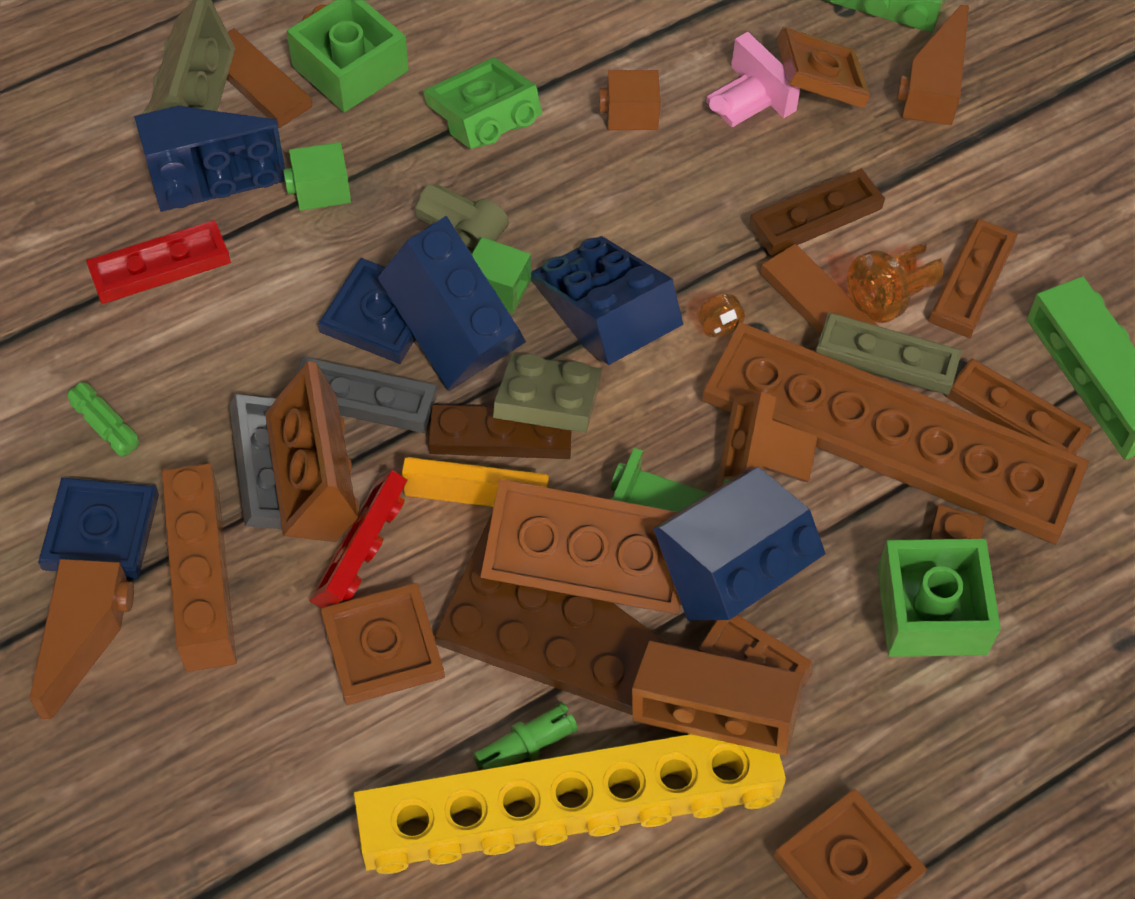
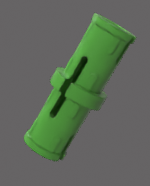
M560 702L556 707L526 724L519 721L512 725L509 734L479 751H474L472 753L473 759L479 770L482 768L486 770L515 765L526 759L532 762L540 757L541 750L565 736L577 732L576 721L572 714L566 716L565 713L569 709L563 702Z

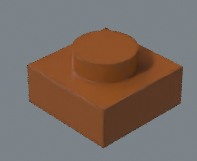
M938 505L929 540L981 539L986 518Z

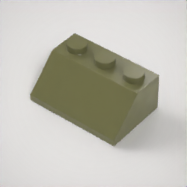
M192 0L175 20L170 38L165 41L164 58L160 71L154 77V90L150 103L145 107L143 114L175 106L218 111L236 48L212 0Z

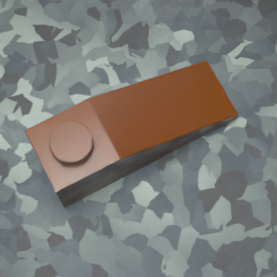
M960 5L913 58L909 76L901 75L897 100L904 101L902 118L952 125L961 95L968 5Z
M60 559L29 697L41 719H52L121 630L124 612H130L132 609L134 585L132 582L127 581L119 562Z

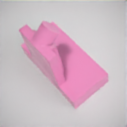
M749 32L737 37L734 43L731 68L740 78L706 96V103L710 109L720 115L731 127L736 126L769 106L775 109L783 118L794 113L797 110L801 88L789 85L784 65Z

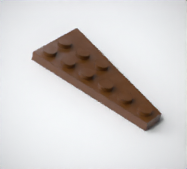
M491 513L436 632V645L633 715L632 688L648 642L670 644L614 603L481 579L492 519Z

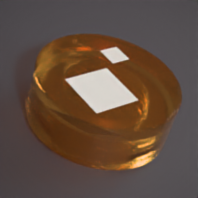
M720 294L708 299L701 306L697 314L700 326L709 337H721L736 330L739 322L742 323L745 318V311L739 300L731 294Z

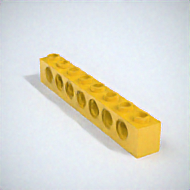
M689 734L354 792L366 871L376 869L380 874H392L407 869L409 863L430 860L432 864L437 865L448 864L461 859L462 854L483 851L486 855H499L513 850L516 844L536 841L537 845L550 846L565 841L568 835L589 832L590 836H606L617 832L620 826L641 823L643 827H657L670 822L674 816L691 813L695 818H708L720 814L725 807L742 804L747 809L763 808L774 803L776 798H780L786 777L780 754ZM718 766H728L734 769L739 777L734 780H723L714 773L713 769ZM667 775H678L688 785L678 790L671 789L661 779ZM616 784H628L635 789L636 794L631 798L622 799L613 795L610 788ZM573 792L582 796L585 802L579 807L568 808L563 806L558 801V798L565 793ZM517 801L528 803L533 808L532 812L524 817H514L505 809L511 803ZM466 810L474 811L481 817L477 823L467 827L460 826L453 821L458 813ZM410 820H421L428 825L424 832L416 836H408L400 831L401 827Z

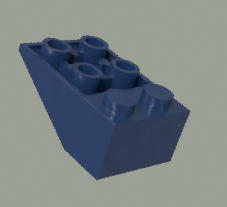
M183 106L170 107L134 116L160 212L184 208L191 204L216 198H225L233 194L286 182L283 170L285 169L276 119Z
M603 236L587 239L581 243L579 248L563 256L551 258L542 267L531 272L533 284L583 347L607 365L684 325L673 279Z

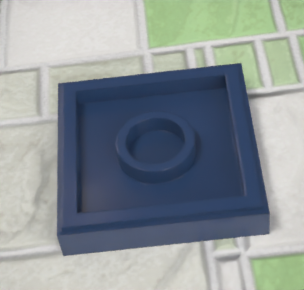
M360 257L319 321V331L322 334L401 364L416 338L378 279V276L386 267Z
M61 477L38 561L41 569L57 572L60 559L119 562L126 578L139 579L159 497L157 487Z

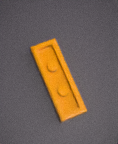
M412 457L405 458L402 476L408 480L404 487L405 496L494 507L499 479L549 488V475Z

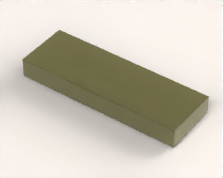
M828 312L816 352L866 372L949 395L962 350Z

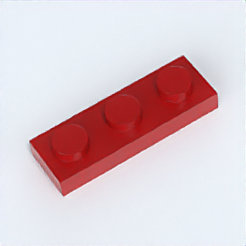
M215 220L88 259L86 263L102 305L230 264L231 260Z
M391 470L374 483L358 512V519L350 526L309 600L311 603L319 608L338 604L341 601H349L353 597L362 581V578L357 576L360 567L364 561L368 563L373 559L383 543L384 538L378 534L384 523H391L405 502V499L400 494L408 481L406 478Z

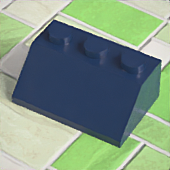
M447 216L407 240L378 276L380 283L448 391H451L526 343L520 329Z
M751 467L653 528L687 620H730L826 554L810 509L760 467Z

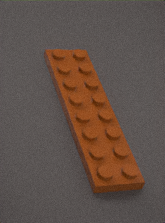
M739 322L703 390L702 401L729 412L732 410L734 396L764 392L777 398L772 420L817 435V448L1055 545L1061 536L1090 461Z

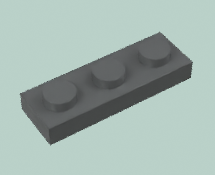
M302 357L296 374L307 361L316 362L337 396L341 416L425 433L431 416L432 405H434L437 397L436 385Z
M235 394L229 407L244 525L248 527L282 529L265 417L266 411L276 399Z

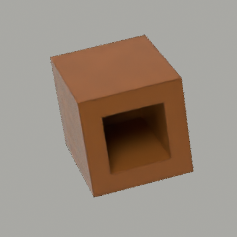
M608 70L607 88H599V113H607L608 131L658 130L661 103L659 71Z

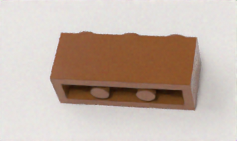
M649 641L632 688L633 721L787 756L800 708L803 674L787 671L781 667H769L736 660L726 655L718 656L686 649L679 645H667Z

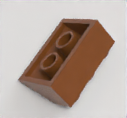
M307 361L265 413L283 536L336 542L358 519L359 504L357 498L354 497L350 475L352 464L346 452L344 440L345 424L344 419L340 416L337 396L317 363Z

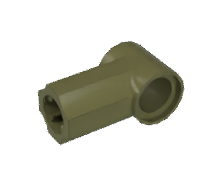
M437 183L434 185L428 184L425 187L415 207L416 218L430 225L447 216L470 252L474 251L481 237L496 241L509 224L508 216L504 210L493 201L480 199L474 203Z

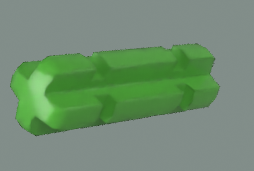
M80 382L75 388H71L67 393L70 405L79 414L84 415L83 418L104 441L111 443L110 447L119 456H128L131 451L139 447L140 442L137 434L128 425L122 423L124 420L102 397L96 396L97 392L88 383Z

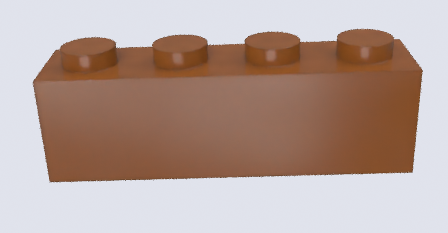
M208 463L162 470L177 650L186 672L235 665L237 660L220 492L212 465Z

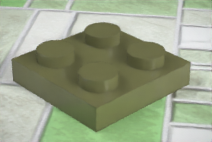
M511 354L494 402L493 418L587 433L600 385L602 368L589 367L587 364L577 361L564 363L545 360L533 354L521 356Z

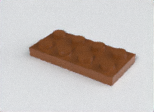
M499 479L480 578L679 615L681 601L653 529L678 512Z

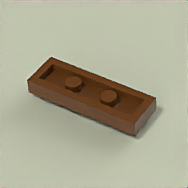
M860 168L751 214L749 226L768 253L774 256L795 243L797 245L881 210L885 197L864 170Z
M432 405L429 438L430 454L550 459L571 458V430L493 418L494 407Z

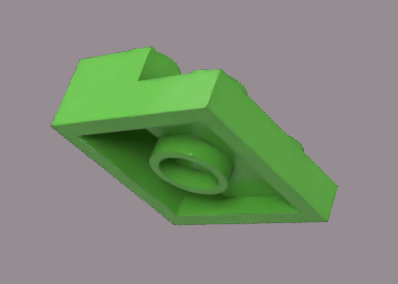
M495 57L423 90L427 106L447 120L450 134L470 149L491 145L500 138L501 134L509 130L528 127L534 123L538 116L542 115L536 84Z

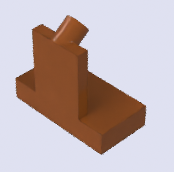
M764 392L734 396L716 487L722 486L725 478L732 480L751 467H760L762 470L766 469L802 482H809L818 436L772 420L777 398Z

